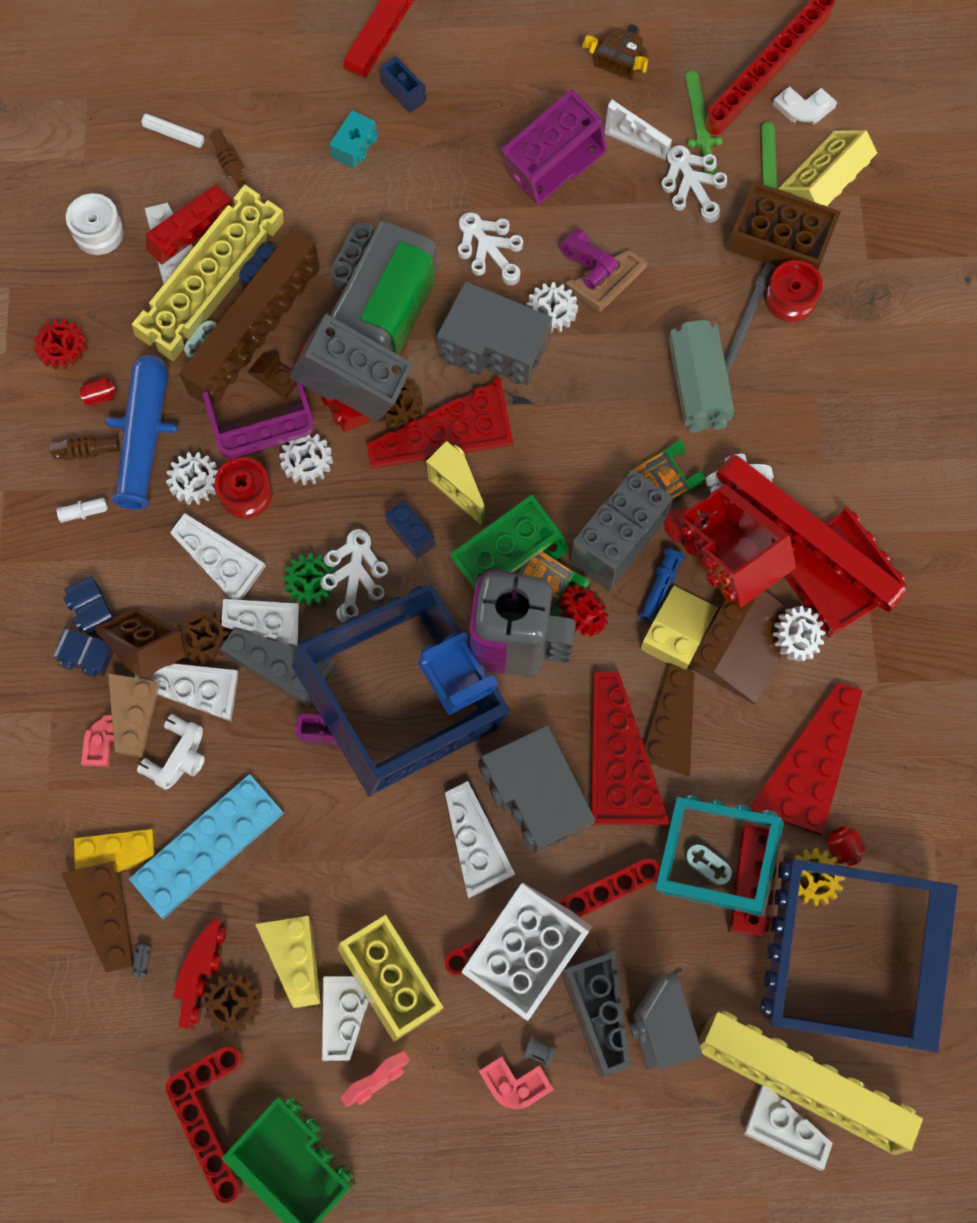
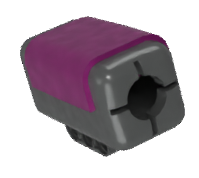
M489 570L478 578L470 621V648L475 659L481 662L486 672L532 678L539 675L544 660L562 663L570 661L576 622L569 618L549 616L552 587L547 580L500 570Z

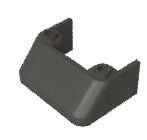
M671 972L660 976L650 986L632 1016L633 1022L629 1023L633 1039L638 1038L648 1070L656 1067L660 1070L703 1056L676 973Z

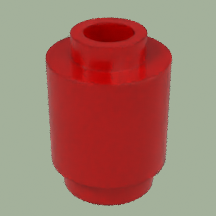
M107 377L85 383L84 387L79 388L85 406L91 405L93 407L115 400L114 395L117 394L114 381H109Z

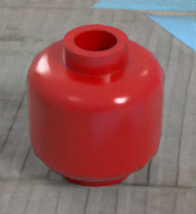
M844 825L829 833L830 837L826 844L831 855L837 857L836 863L847 864L850 867L862 861L861 856L865 853L866 846L855 828H849L847 825Z

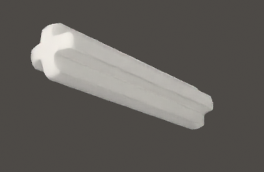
M144 114L141 120L143 127L195 147L201 148L205 142L204 135L153 115Z

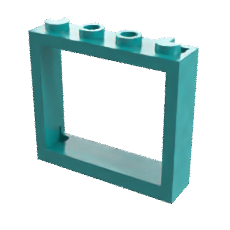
M686 795L685 798L677 797L656 890L664 895L765 917L784 826L781 817H778L777 813L763 810L762 814L752 812L751 808L737 805L736 808L726 807V803L711 800L710 803L700 802V798ZM686 809L771 826L755 900L669 881Z

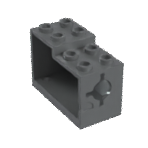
M465 281L437 335L438 358L447 365L454 364L461 367L469 374L481 376L486 368L494 375H503L516 384L528 386L540 363V357L544 354L551 340L553 317Z
M325 314L309 336L289 378L328 400L336 399L377 422L395 404L413 363ZM326 329L333 330L334 336L329 337L326 334ZM393 366L399 368V374H395L392 372Z
M632 469L608 501L602 504L573 541L570 564L610 592L665 522L673 497Z
M549 726L543 727L482 756L480 773L485 784L490 783L492 786V799L496 807L501 806L504 812L512 809V816L518 827L522 825L525 830L523 832V839L529 850L534 849L535 853L538 854L565 841L566 838L572 835L574 837L592 828L595 818Z

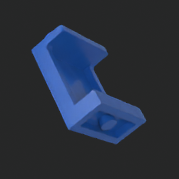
M466 632L459 635L453 633L437 646L435 644L428 645L421 651L417 662L448 715L491 694L498 685L493 675L489 677L485 675L466 644L468 637Z

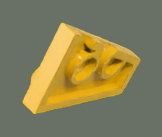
M153 829L74 838L75 870L115 861L118 873L141 864L156 856L155 832Z

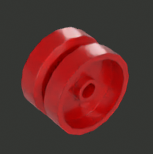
M791 260L778 266L771 277L766 291V304L769 311L776 318L786 322H797L806 319L812 314L823 290V279L819 271L813 265L800 260Z
M237 457L224 463L216 473L214 482L216 493L222 506L230 515L240 519L258 517L267 510L272 502V486L267 472L260 462L248 457Z

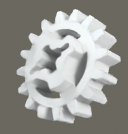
M552 282L551 287H547L544 283L542 290L535 288L534 295H529V302L527 303V307L553 317L552 332L554 328L562 332L563 325L569 328L571 321H575L578 311V305H576L577 298L576 296L571 297L572 290L569 289L565 292L563 284L556 288L555 282ZM551 303H553V307H554L553 313L551 312V308H550V307H551Z
M318 434L314 438L308 435L295 441H289V446H282L285 453L279 455L280 460L283 461L280 465L282 470H285L287 478L292 476L294 483L302 479L303 485H306L307 480H311L315 484L316 477L323 480V472L331 471L328 465L333 463V459L330 456L332 454L331 448L327 447L326 440L320 442ZM317 450L322 453V459L317 455ZM291 458L295 462V468L291 465Z
M190 452L187 453L186 459L178 456L179 463H171L174 470L167 471V475L171 479L166 480V483L171 487L169 489L171 494L176 495L179 502L185 498L187 505H190L192 500H195L197 505H199L201 498L209 501L208 494H216L213 488L215 476L218 472L216 470V463L211 462L209 456H205L202 459L199 452H197L195 457H192ZM202 467H204L209 472V475H207L206 472H203ZM178 482L184 485L185 490L179 487Z
M797 606L785 609L786 614H779L778 616L781 622L774 624L778 628V632L773 633V636L779 639L775 646H782L780 654H787V659L805 661V659H812L813 653L820 652L817 646L824 644V641L820 639L821 635H825V631H820L823 621L817 622L818 613H811V608Z

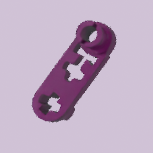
M577 228L564 239L559 248L565 257L592 270L583 280L589 289L594 290L605 277H609L616 270L618 263L610 254L590 245L589 237L584 231Z

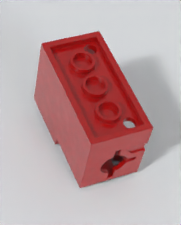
M724 483L710 493L708 498L700 500L678 516L681 526L679 531L684 537V548L691 556L695 555L702 566L706 568L708 574L706 578L713 588H719L729 602L734 601L742 608L794 570L796 565L790 535ZM698 510L702 514H711L708 516L706 524L700 529L694 526V522L698 517Z

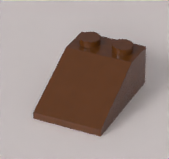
M139 607L133 608L95 627L98 635L127 669L141 678L152 676L156 671L173 665L176 661L185 657L180 631Z

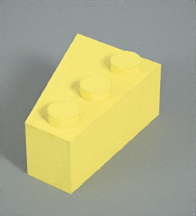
M309 916L255 924L293 1008L320 1004L314 931Z

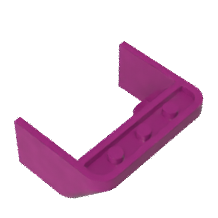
M296 382L302 403L291 406L287 411V415L238 428L233 424L219 427L207 392H203L202 394L220 453L224 457L235 458L310 435L314 430V422L303 386Z

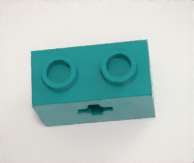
M352 110L329 144L331 158L355 169L358 163L365 159L369 146L373 145L377 140L376 121Z

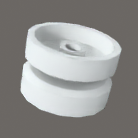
M86 194L75 199L68 207L66 213L67 226L81 250L88 254L102 255L113 251L122 242L124 236L123 223L115 205L109 198L101 194Z

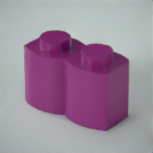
M315 714L297 716L295 735L300 742L307 745L326 743L332 747H339L322 717Z

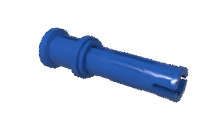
M664 549V558L660 567H657L655 570V582L639 614V617L644 621L654 622L670 582L676 579V571L680 562L684 561L685 556L674 549Z

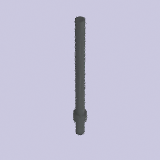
M766 263L761 276L756 279L754 284L755 290L725 358L727 375H729L761 297L768 289L769 278L774 269L772 263Z

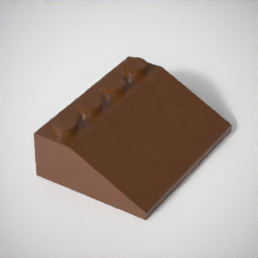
M753 181L731 233L727 251L764 264L772 263L776 268L784 262L800 260L813 265L819 270L841 211Z
M766 591L759 594L742 608L734 601L729 602L726 599L688 668L755 704L782 656L780 654L782 646H775L779 639L773 636V633L778 632V628L774 624L781 622L778 617L779 614H786L785 609L787 608Z

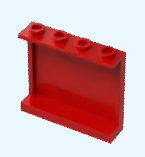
M848 506L843 509L841 514L825 523L904 587L907 586L902 573L894 569L887 553L879 549L875 543L874 536L863 528L858 515L854 511L851 512ZM797 542L792 544L796 568L784 576V578L805 607L811 608V613H818L816 620L817 622L823 621L821 629L825 631L828 638L878 607Z

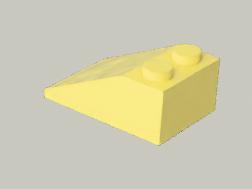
M446 441L426 461L428 480L482 526L485 523L484 503L466 461L465 454L457 445L452 446Z
M673 586L651 625L640 650L672 666L687 670L718 607Z

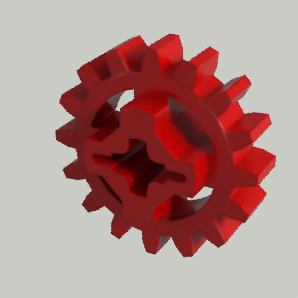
M53 319V325H49L47 322L44 323L46 329H38L40 337L36 336L33 338L36 343L33 345V349L38 359L43 361L46 367L51 364L55 370H57L59 365L67 369L68 363L75 366L74 359L81 360L80 352L86 351L84 344L87 341L81 328H77L73 321L68 324L66 319H63L61 323ZM57 341H59L60 344L63 345V348L60 345H58Z
M574 585L572 588L569 587L558 599L561 602L558 608L564 611L561 617L574 620L576 622L575 632L580 630L582 636L586 634L590 637H593L595 634L598 635L608 624L606 618L609 614L603 611L606 606L599 603L601 598H595L592 590L587 592L585 586H582L580 589L577 585Z

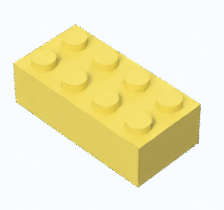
M386 915L340 942L337 950L393 1042L435 1016L444 1008Z

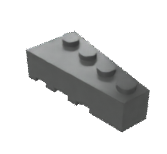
M236 628L233 629L220 648L224 656L308 708L312 700L292 668L297 648ZM330 658L315 665L325 682L335 669L334 661Z
M616 951L569 967L561 972L598 1077L630 1067L626 1029H624L623 1005L619 991V974H617Z

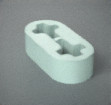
M203 322L187 341L184 351L189 360L194 355L191 350H197L208 337L205 332H211L217 325L215 322Z
M694 845L687 851L685 860L689 867L710 883L721 886L730 880L732 876L730 866L703 845ZM701 851L703 853L702 859L708 864L705 865L701 861L694 863L692 861L694 856L691 853ZM711 865L715 869L722 867L724 869L723 875L726 876L725 879L722 877L718 880L715 879V872L709 866Z

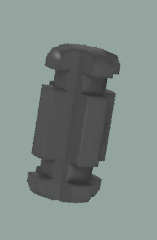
M138 944L136 946L138 951L135 952L132 966L134 972L132 971L131 974L134 977L145 978L147 976L145 969H148L150 960L148 952L151 951V946Z

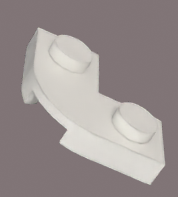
M788 87L773 100L772 105L793 123H796L798 120L814 124L836 107L837 101L822 88L805 101L791 87Z

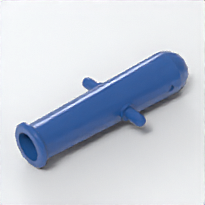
M143 355L136 359L131 370L126 416H123L122 419L110 417L105 422L108 427L122 428V431H124L116 494L112 495L111 501L116 506L125 509L142 510L148 508L149 501L146 497L157 436L161 432L176 433L178 431L176 424L162 423L161 420L169 373L166 363L156 356Z

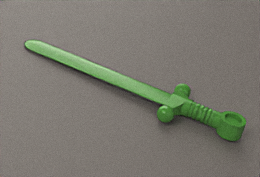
M688 71L686 73V82L697 140L689 139L687 145L689 148L696 146L702 149L703 157L709 154L712 155L711 147L713 145H721L723 140L721 137L711 138L710 133L706 131L705 122L707 116L699 75L695 71ZM707 161L706 164L711 165L713 161ZM717 165L716 168L712 171H707L703 167V173L711 175L716 174Z
M766 121L761 126L763 184L777 189L775 126L772 122Z

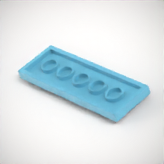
M249 774L131 876L129 880L158 915L165 919L284 813Z

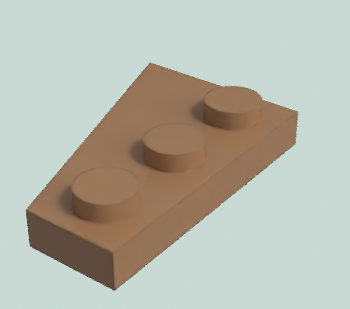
M628 250L614 257L618 267L609 277H605L594 290L589 289L583 280L592 270L583 273L584 276L575 281L571 279L565 282L566 289H571L572 293L598 312H601L647 268V262Z
M108 674L115 752L121 755L143 758L160 684L157 681Z

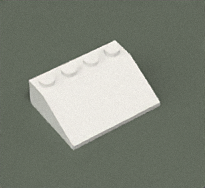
M522 883L462 973L528 1021L592 926L572 911Z

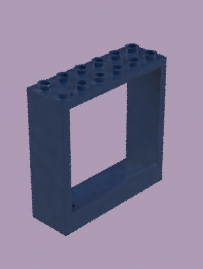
M431 584L425 587L417 586L408 595L402 598L401 596H396L388 601L387 605L380 608L379 606L372 607L365 615L359 618L353 616L346 620L342 626L337 628L330 627L314 639L312 637L304 639L298 644L293 660V670L368 797L496 731L511 711L498 689L495 688L491 694L473 702L477 710L468 714L465 719L376 765L372 762L315 665L416 616L420 617L436 645L443 643V640L453 633L461 634L462 632ZM466 640V644H467V646L469 647V649H470V651H471L470 645H469V643H468L467 640ZM477 660L485 675L489 677L481 662Z
M784 857V862H780L778 868V878H782L780 889H776L774 904L778 905L777 916H773L771 921V932H774L773 943H769L767 958L771 959L770 970H765L764 986H767L766 997H762L760 1004V1013L764 1014L763 1018L771 1026L938 1053L958 885ZM802 870L929 890L914 1017L911 1016L909 1030L912 1036L783 1015Z

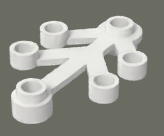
M684 146L673 147L667 156L671 167L667 177L662 180L663 190L670 193L676 188L675 180L679 169H681L684 175L678 195H675L672 199L673 208L681 211L686 207V198L691 187L702 205L701 214L703 220L709 223L715 222L720 216L719 205L710 201L700 182L722 189L727 185V176L722 172L711 175L691 169L690 165L704 167L707 171L714 170L717 165L714 155L709 154L705 157L691 155ZM678 154H682V155H683V156L680 157V158H676V157H675V156L678 155ZM713 161V164L707 165L706 162ZM717 179H724L722 183L716 182ZM668 182L673 183L670 187L665 186ZM678 200L683 201L681 205L675 204ZM708 208H714V211L707 212L706 210Z
M475 213L462 215L459 220V227L464 235L462 243L458 247L459 256L462 259L471 257L473 235L479 241L476 259L472 262L473 274L480 276L485 273L486 252H488L501 268L503 282L507 285L517 284L520 280V269L514 264H509L496 247L508 248L515 252L520 251L523 247L522 237L514 235L508 239L487 236L483 232V230L496 231L499 235L507 234L509 232V222L506 219L491 222L481 220L480 216ZM500 225H505L506 228L501 229V228H499V226H500ZM517 241V242H519L520 244H519V245H513L512 243ZM463 249L469 250L467 253L462 252ZM480 265L483 268L478 270L475 267ZM508 271H514L515 273H514V274H509V273H507V272H508Z
M360 529L349 533L347 544L336 551L328 552L324 557L326 565L334 567L340 563L341 558L352 552L350 563L333 574L325 575L321 579L322 588L332 590L339 581L348 576L345 603L340 605L336 612L338 619L343 623L353 616L358 617L359 611L355 605L358 580L367 590L370 600L378 601L385 594L383 587L375 585L361 565L362 556L370 565L371 573L376 578L383 577L387 573L388 567L384 562L377 560L370 550V536ZM357 537L363 541L362 545L357 543ZM329 556H335L336 562H332ZM376 566L381 567L383 572L378 573ZM327 578L332 580V586L327 585ZM373 589L379 592V597L374 596ZM347 607L353 611L352 615L347 614Z

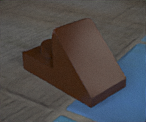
M262 355L248 372L249 375L286 399L297 386L296 381L289 378L291 371L280 365L279 358L274 355Z

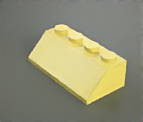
M867 130L833 131L778 190L828 207V204L842 193L843 188L853 181L856 175L877 154Z

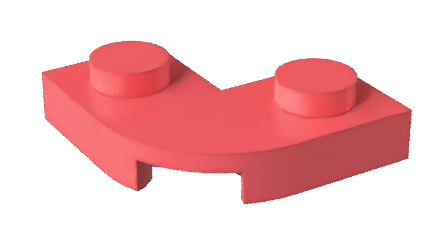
M112 715L102 716V719L94 723L86 731L81 765L109 767L112 742H114Z
M403 1051L385 1059L372 1075L353 1083L340 1097L344 1105L348 1107L356 1102L358 1105H361L369 1100L373 1093L390 1081L399 1078L404 1073V1066L410 1061L406 1052Z
M502 1056L479 1071L494 1098L507 1108H526L554 1090L540 1066L516 1080Z

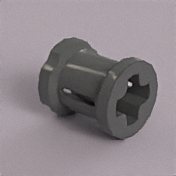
M531 1036L523 1058H530L544 1064V1068L548 1069L557 1045H547L536 1040L535 1036Z

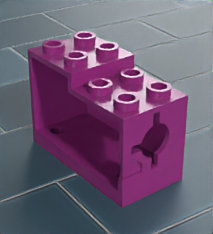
M573 89L569 90L501 149L508 175L538 206L568 179L574 180L607 152L602 119ZM595 149V152L589 153L588 150ZM537 189H543V191H542L541 193H539V194L537 193L536 190H537Z

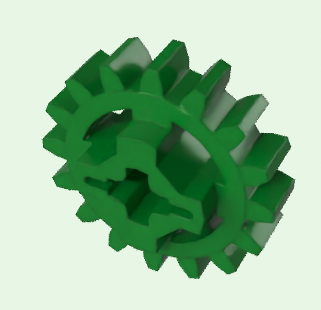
M309 553L306 559L300 554V561L298 562L292 559L293 567L285 568L289 576L283 577L284 583L287 584L284 586L286 592H291L289 594L290 599L298 598L297 602L300 606L304 601H307L308 607H312L314 601L320 606L322 598L329 601L328 592L335 593L336 589H323L321 579L327 574L335 573V567L330 568L326 565L321 554L316 559L312 553ZM316 567L321 568L326 574L318 572ZM310 577H314V578L311 580V583H307V581H309ZM326 579L327 585L332 586V580ZM295 586H297L298 588H303L305 594L298 591Z

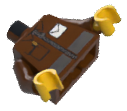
M633 24L628 25L626 31L618 27L613 28L610 33H606L597 39L587 35L582 44V48L590 49V53L593 54L595 51L594 66L630 81H633L636 69L643 70V73H646L649 64L647 50L642 46L643 38L638 36L640 30Z

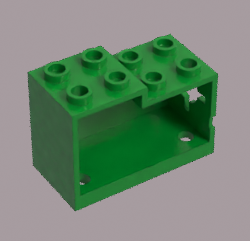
M530 495L452 552L450 556L475 589L478 578L489 570L517 573L521 566L542 551L557 560L570 550L562 533L535 497ZM552 544L557 545V549L554 552L549 551V546Z
M292 1096L290 1098L278 1097L221 1159L283 1223H321L355 1185L351 1180L354 1175L343 1164L338 1167L331 1160L334 1155L323 1144L321 1146L317 1145L324 1136L320 1132L322 1126L312 1116L306 1118L300 1112L303 1107Z

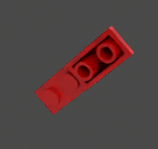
M213 920L202 932L189 951L180 970L173 998L183 1000L178 1027L194 1029L195 1024H198L200 1021L201 1008L198 1007L200 996L203 997L206 990V980H203L204 975L214 976L215 970L219 971L222 961V955L218 953L220 943L224 944L227 929L223 927L224 922L220 920Z

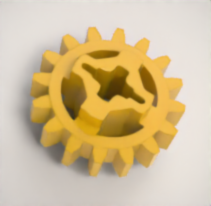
M814 848L811 854L807 849L803 850V858L798 854L793 857L795 859L816 860V862L835 865L834 863L837 860V857L827 858V850L820 855L818 848ZM802 870L801 879L804 888L800 884L798 895L803 897L802 904H806L811 900L812 906L816 907L820 900L823 905L829 904L828 897L832 900L837 898L834 891L840 892L843 890V887L838 883L845 880V877L835 875L830 877L828 874L818 873L817 878L820 880L814 883V877L810 875L814 872ZM818 888H822V889H824V890H825V889L828 890V891L825 892L824 894H820V895H815V894H814V893L817 891Z

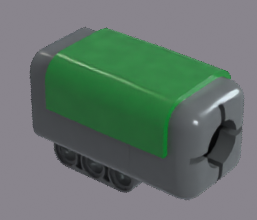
M380 221L377 227L365 223L356 224L349 233L331 268L334 287L342 293L330 316L399 355L435 284V273L438 269L435 243L423 235L385 221ZM329 329L330 336L333 337L334 332L333 330Z

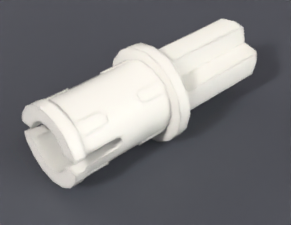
M99 498L83 503L80 500L76 504L59 507L56 510L60 523L73 519H86V516L105 512L108 506L105 498Z

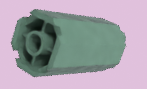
M707 320L686 322L681 325L682 330L678 332L676 328L671 330L668 339L684 426L689 427L691 433L700 432L708 428L715 430L724 429L727 427V422L732 420L735 411L718 325L713 324L712 327Z

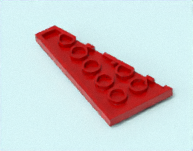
M500 377L483 388L479 387L473 390V393L463 398H457L427 413L425 417L417 421L413 420L407 423V426L396 432L391 431L368 443L367 449L371 470L428 460L446 441L452 446L457 445L464 454L512 446L513 437Z
M594 672L592 814L595 821L593 825L671 826L620 673Z
M838 682L753 803L749 806L752 812L762 814L763 810L777 813L778 817H781L785 824L823 835L863 690Z

